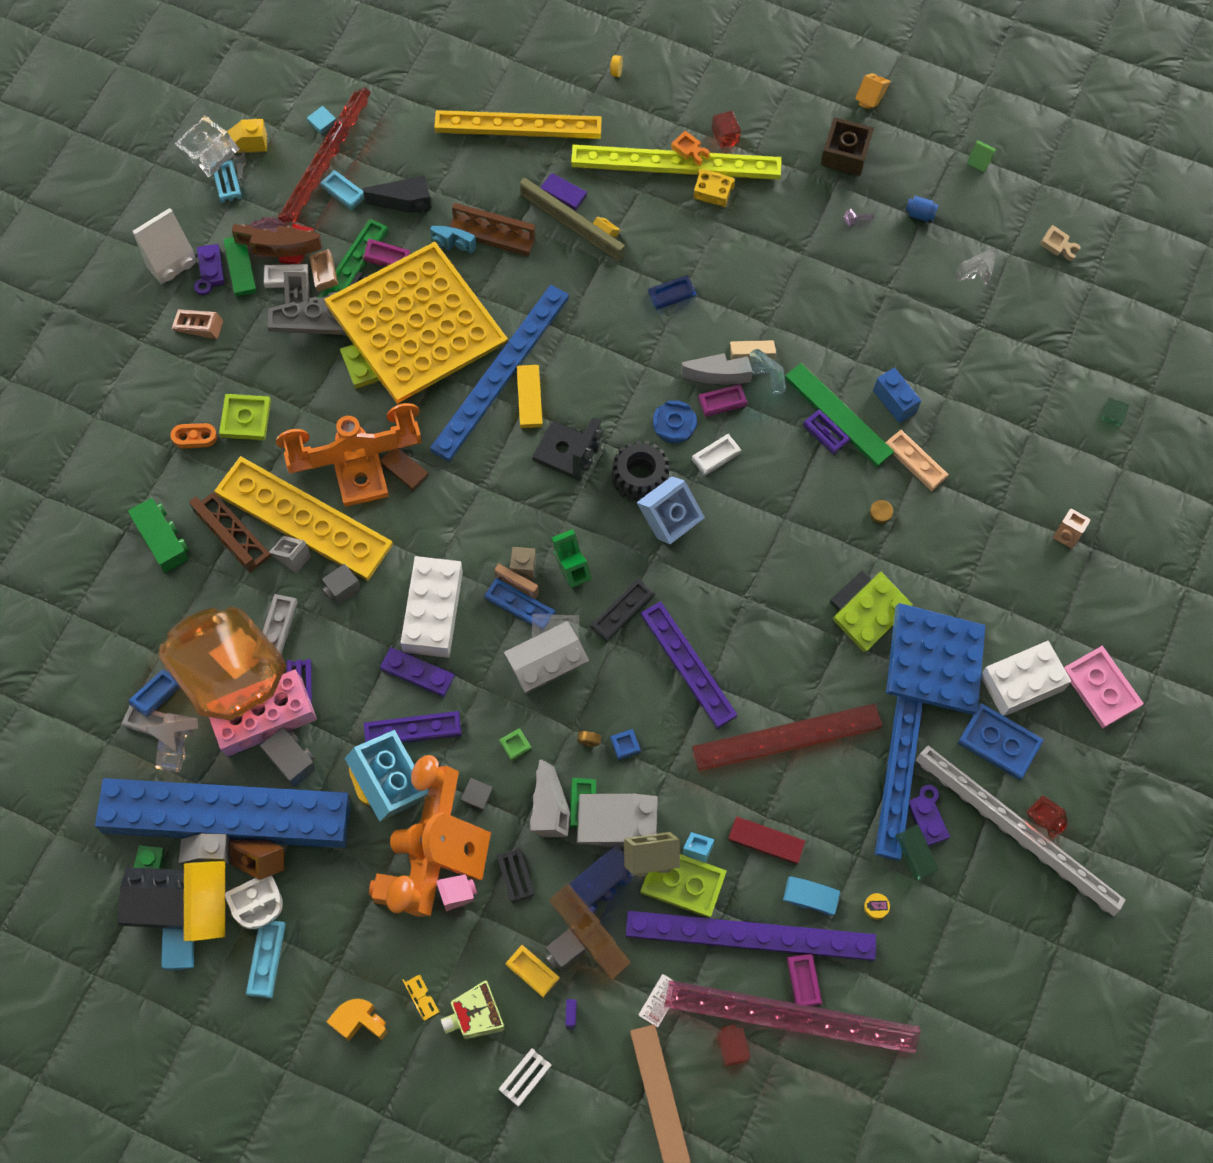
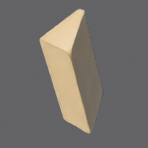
M774 341L730 342L731 360L748 356L750 362L775 361L776 349Z

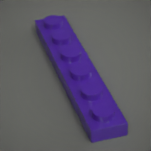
M660 601L641 612L642 619L716 729L737 718L738 714L662 602Z

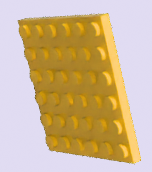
M436 242L324 299V304L397 404L508 342L506 335Z

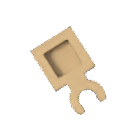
M1053 225L1040 243L1041 246L1056 256L1062 252L1064 258L1068 261H1072L1076 257L1070 250L1077 253L1081 248L1076 243H1069L1068 239L1070 236Z

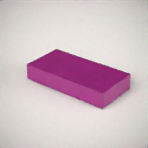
M368 239L363 261L387 267L408 256L410 250Z
M741 384L703 393L698 396L705 417L747 406L748 403Z
M813 955L788 957L787 963L796 1009L822 1005Z

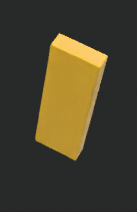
M539 365L517 366L520 428L542 427Z

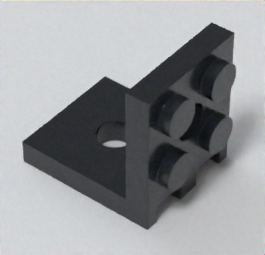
M593 417L584 434L552 421L535 450L532 460L581 482L584 472H588L592 465L594 453L599 452L603 443L600 440L603 434L601 420ZM560 445H565L569 450L565 453H559L556 448Z

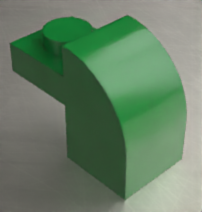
M573 529L552 537L557 564L569 586L572 588L592 580L587 560L580 552Z

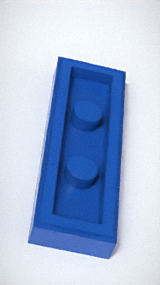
M497 578L484 595V599L542 632L545 631L556 614L555 610Z

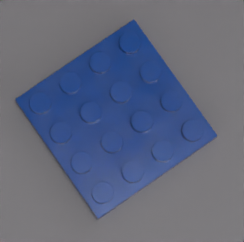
M901 603L897 604L895 607L886 694L971 715L977 713L985 625Z

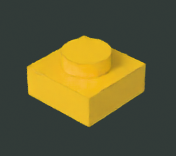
M596 217L593 222L594 225L612 237H617L621 231L605 218Z

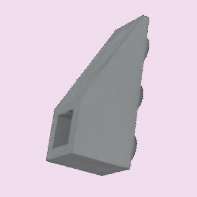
M539 760V766L536 771V789L533 795V812L530 818V831L541 837H568L570 810L555 767L544 760Z

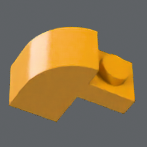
M362 999L344 1002L327 1020L329 1026L348 1041L351 1040L362 1025L381 1040L388 1033L384 1027L386 1022L376 1014L372 1017L370 1016L375 1009L373 1004Z

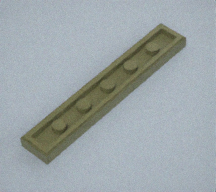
M525 177L521 180L520 195L615 260L620 262L624 258V244Z

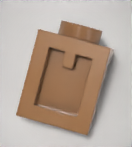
M1070 509L1053 538L1069 548H1074L1091 520Z

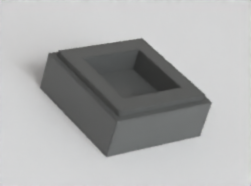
M470 778L461 802L484 811L493 787Z

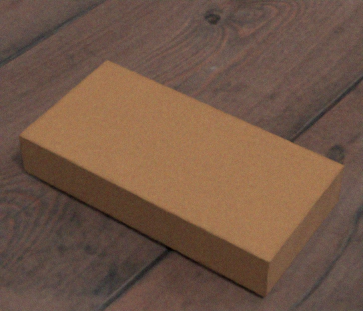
M327 249L310 255L309 258L317 291L319 292L338 285L331 251Z
M498 563L494 569L495 579L504 581L534 599L537 598L539 594L537 584Z

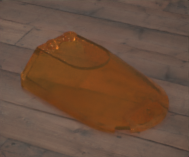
M228 606L226 610L219 611L214 607L187 617L167 633V641L161 644L159 648V656L162 663L197 713L201 716L229 721L242 716L248 710L263 704L266 700L273 697L286 668L284 659L279 651L243 610L236 607Z

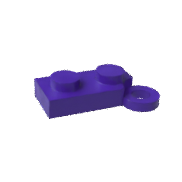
M219 244L197 247L202 279L195 282L194 288L199 295L209 294L213 286L225 285ZM203 284L207 285L205 289L199 288Z
M933 785L923 786L919 791V797L909 800L908 805L926 847L950 838L935 804L939 797V792ZM925 791H931L933 798H927Z

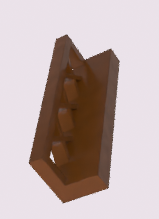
M454 202L452 206L453 218L449 227L474 235L476 242L530 256L536 240L534 224Z
M214 492L202 501L196 496L189 501L193 512L249 573L271 557V554ZM215 501L218 504V512L211 513L206 506ZM221 518H230L232 520V528H225L220 523ZM235 533L245 534L247 536L246 544H239L234 538ZM249 549H259L262 555L254 561L248 554Z

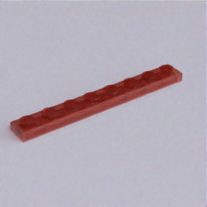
M366 87L354 91L278 215L277 219L282 223L296 221L301 215V208L310 200V194L319 185L321 175L330 167L329 162L339 152L341 142L348 137V130L357 122L359 112L368 104L367 99L371 92Z
M874 703L692 746V752L697 770L702 771L879 729L882 727V723Z

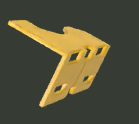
M420 974L407 982L402 979L413 1001V998L416 997L419 1004H416L415 1001L414 1003L423 1021L439 1013L432 997L425 996L428 989ZM418 979L423 987L421 989L416 982ZM408 985H410V987H411V989H412V991H413V994L410 993V991H409V989H408V987H407ZM430 1002L434 1008L433 1012L431 1011L428 1003ZM420 1007H421L422 1011H423L424 1014H425L424 1017L422 1016V1014H421V1012H420V1010H419Z

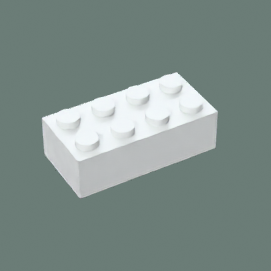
M415 556L401 637V647L404 653L450 658L463 574L461 561Z

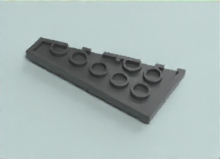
M337 292L329 293L328 296L318 299L317 297L309 298V301L301 303L292 302L268 308V332L347 335L324 304V299Z

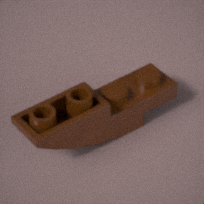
M234 224L231 230L235 243L251 246L252 252L255 255L290 257L322 249L320 234L311 230L303 231L291 226L284 227L278 225L276 232H273L269 229L253 228L246 224Z

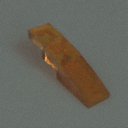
M569 884L548 900L610 979L616 977L631 963L615 944V940L600 924L599 919Z

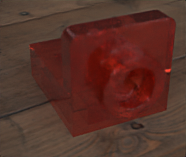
M1043 795L1027 810L1028 817L1047 829L1048 836L1052 839L1057 834H1061L1067 827L1066 811Z

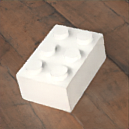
M1049 641L987 666L981 674L983 683L1000 714L1003 716L1064 691L1071 683L1068 674Z

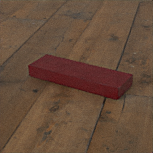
M737 816L728 838L730 842L796 865L799 863L806 841Z

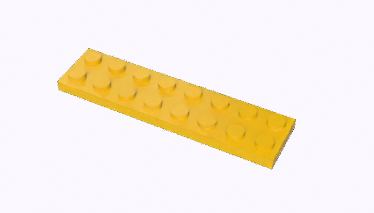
M241 456L214 491L218 497L285 535L304 540L308 548L342 566L345 563L352 573L366 581H369L393 546V542Z

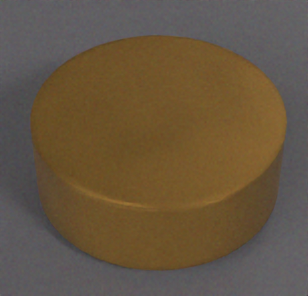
M884 500L874 502L870 509L871 519L878 524H885L890 521L893 515L892 505Z
M579 731L577 737L578 743L593 747L599 746L602 739L601 735L587 731Z

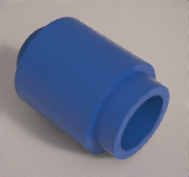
M914 196V199H909L905 211L909 212V217L926 222L928 220L933 221L938 204H934L932 200Z

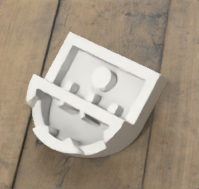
M272 875L262 880L255 878L225 893V898L233 917L242 927L247 929H257L271 923L279 916L283 907L281 894Z

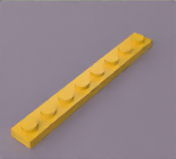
M436 110L434 128L435 133L601 139L602 117Z

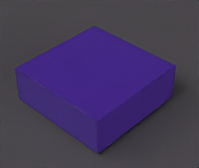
M566 999V1029L576 1028L577 1001L575 999Z

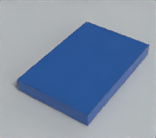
M981 703L977 713L972 717L957 744L1021 781L1044 739Z

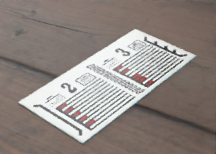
M662 974L640 1011L639 1016L658 1027L682 986Z

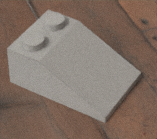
M580 794L577 843L624 848V838L656 834L658 796L642 794Z

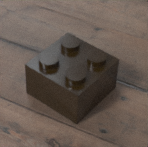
M834 117L824 147L821 166L861 176L874 127Z

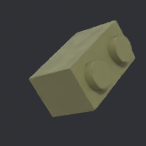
M671 832L624 838V867L635 876H646L648 872L655 871L668 873L671 872V869L680 868V839Z

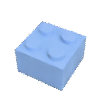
M672 476L637 502L656 538L668 544L674 542L705 518L686 482Z

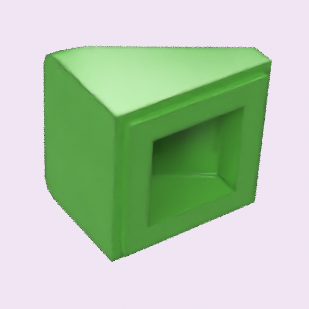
M977 140L967 164L985 172L992 162L996 149Z

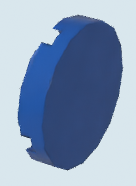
M681 401L665 402L664 405L656 409L653 415V429L656 435L670 443H681L688 440L694 434L697 427L695 412L687 403Z

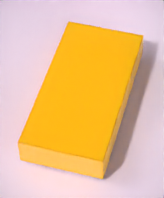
M523 945L505 963L510 970L542 998L547 995L560 979L558 975Z

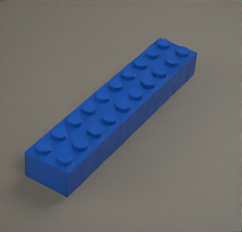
M103 778L95 827L102 834L187 838L198 834H226L230 841L269 840L275 844L346 848L351 799L348 793Z

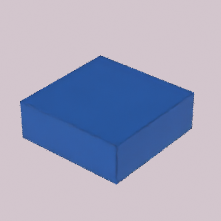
M633 729L610 736L618 760L641 753Z

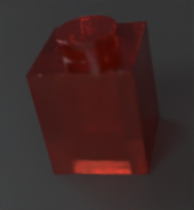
M733 111L713 116L711 129L719 147L733 146L739 143L741 129Z
M736 1025L721 1028V1032L717 1034L716 1038L723 1067L748 1062L750 1054L744 1029H736Z

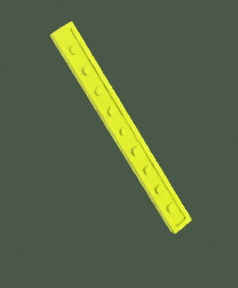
M573 145L571 167L698 175V171L703 169L729 177L780 180L781 157L710 153L708 159L704 156H699L703 159L702 165L699 166L695 164L694 158L690 157L686 160L675 151Z

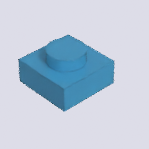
M691 832L683 848V855L706 863L714 846V839Z

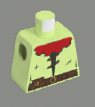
M487 980L454 999L451 1005L455 1014L440 1019L446 1034L460 1028L464 1039L505 1030Z

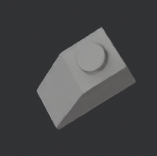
M198 834L181 839L179 864L225 861V866H229L230 839L226 834Z

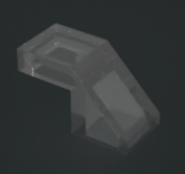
M167 713L163 723L190 719L191 717ZM174 732L176 752L160 740L158 741L156 769L180 772L186 756L185 739L187 735L178 736V732Z

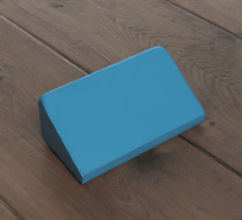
M163 928L162 968L165 970L177 971L194 968V941H184V929Z

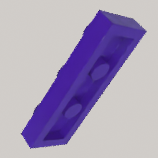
M390 647L380 666L381 671L444 698L455 678L454 674L392 647Z

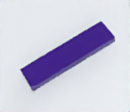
M459 711L364 722L365 742L395 730L401 743L462 736Z

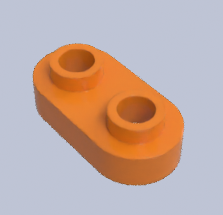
M208 423L180 424L172 429L171 439L178 448L210 447L217 441V432ZM206 435L210 436L207 439H203V437ZM184 436L187 437L185 440H180Z

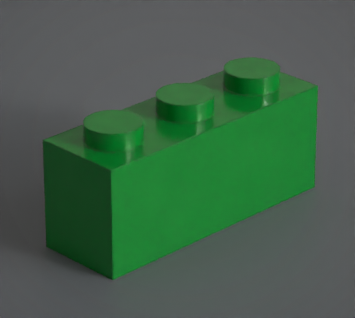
M150 498L128 510L130 517L164 574L189 560L185 553L189 549L182 538L180 540L176 538L175 534L178 531L172 521L167 522L164 518L167 513L161 503L156 505L153 498Z

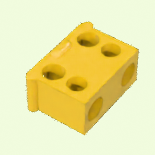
M700 169L693 198L726 207L730 192L734 189L735 179Z

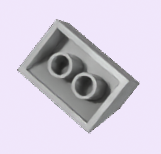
M568 621L504 652L524 694L589 663V659Z

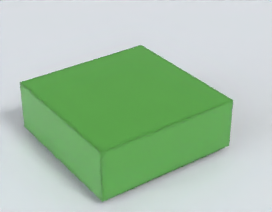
M520 728L499 739V743L511 762L532 750Z

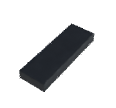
M637 578L590 624V628L608 642L654 597L655 593Z

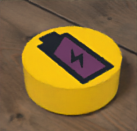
M879 893L870 895L864 903L865 913L868 917L875 920L884 918L890 909L888 899Z

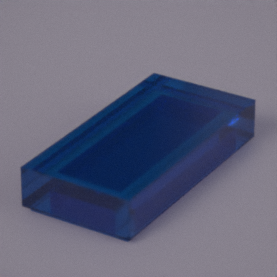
M688 275L649 288L648 294L656 310L695 297L696 291Z

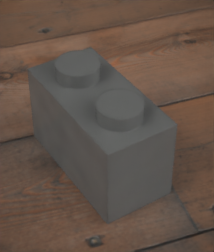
M282 727L263 742L260 747L294 787L316 769L313 763L315 757L307 748L301 749L298 745L300 740L293 731L288 733Z

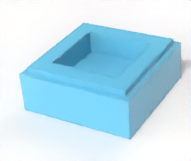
M323 106L307 117V122L320 134H323L337 123L336 118Z

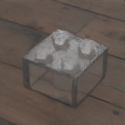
M206 116L174 143L185 159L207 177L215 173L239 150L228 132Z

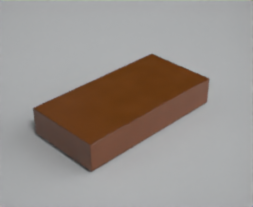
M399 448L391 450L380 460L384 468L412 491L429 476L426 470Z

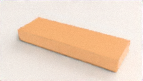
M902 430L885 442L894 450L893 455L931 491L948 478L949 474Z

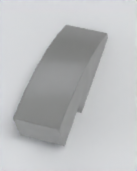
M725 353L682 362L681 366L682 377L708 384L730 385L749 383L753 374L748 356L727 361Z

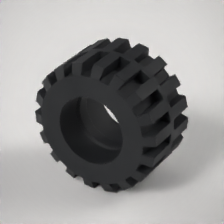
M635 441L634 445L630 442L626 444V449L623 447L619 449V454H616L614 457L612 481L616 491L620 490V496L624 497L626 495L628 501L632 502L635 499L637 503L669 478L668 457H665L663 449L659 451V446L656 444L651 446L649 441H645V444ZM635 466H645L653 474L646 478H637L628 471Z

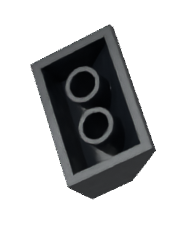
M126 867L120 885L118 926L184 929V870Z

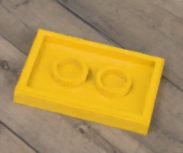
M225 861L184 863V941L225 937Z

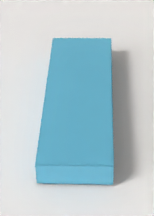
M272 921L258 928L246 991L247 996L273 998L286 926L285 922Z

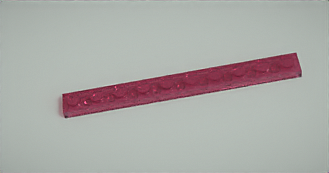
M671 980L668 982L664 1007L915 1054L921 1034L919 1026Z

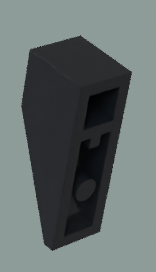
M425 176L362 188L365 204L409 213L432 209Z

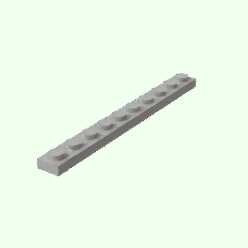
M927 746L920 753L916 761L925 771L931 772L944 786L950 787L958 793L963 801L972 804L982 816L996 823L1001 831L1014 837L1023 848L1033 852L1042 863L1056 870L1061 878L1070 881L1078 888L1080 893L1089 896L1098 903V906L1103 911L1109 912L1113 916L1120 911L1125 902L1122 896L930 746Z

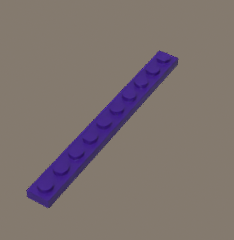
M628 911L626 938L804 955L812 954L814 956L866 961L875 960L876 934Z

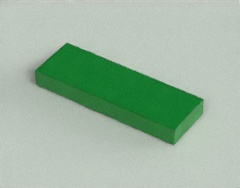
M233 237L223 239L235 297L257 293L247 245L235 243Z

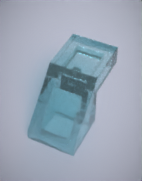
M760 349L751 351L752 374L770 373L773 395L782 394L786 390L783 367Z

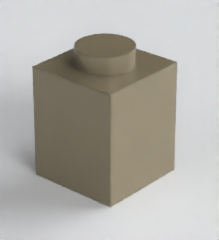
M512 547L510 570L528 580L534 581L536 549Z

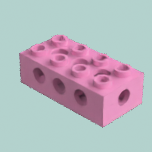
M296 669L205 706L219 747L227 757L265 742L282 727L289 732L317 720L302 678ZM288 700L286 705L281 706L283 702ZM265 710L262 715L258 716L261 711ZM239 720H242L240 724L236 725Z

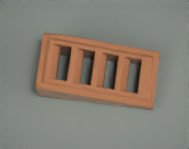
M178 310L172 329L173 331L217 339L223 320L217 312ZM185 317H187L186 324L183 325Z

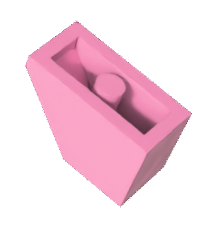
M466 875L436 881L446 911L474 902L473 895L477 894L473 880L468 881Z

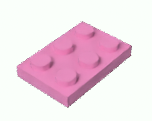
M1103 646L1064 667L1072 686L1103 729L1144 704Z

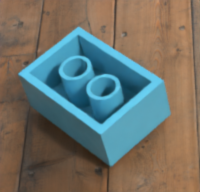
M395 730L354 747L345 757L348 766L379 822L419 804L428 795V789L418 791L413 787L411 773L414 764Z

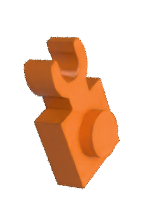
M686 131L671 143L672 150L686 160L690 157L694 158L695 164L699 166L702 165L703 161L699 156H704L706 159L709 158L710 152L706 148H700L701 142Z

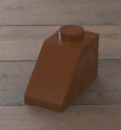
M269 840L229 841L230 864L258 880L284 870L285 854L283 848Z

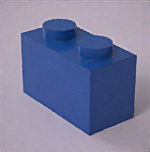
M896 368L891 369L876 380L873 392L899 424L917 413L922 400Z

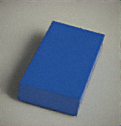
M162 669L128 700L129 705L147 718L178 690L181 684Z

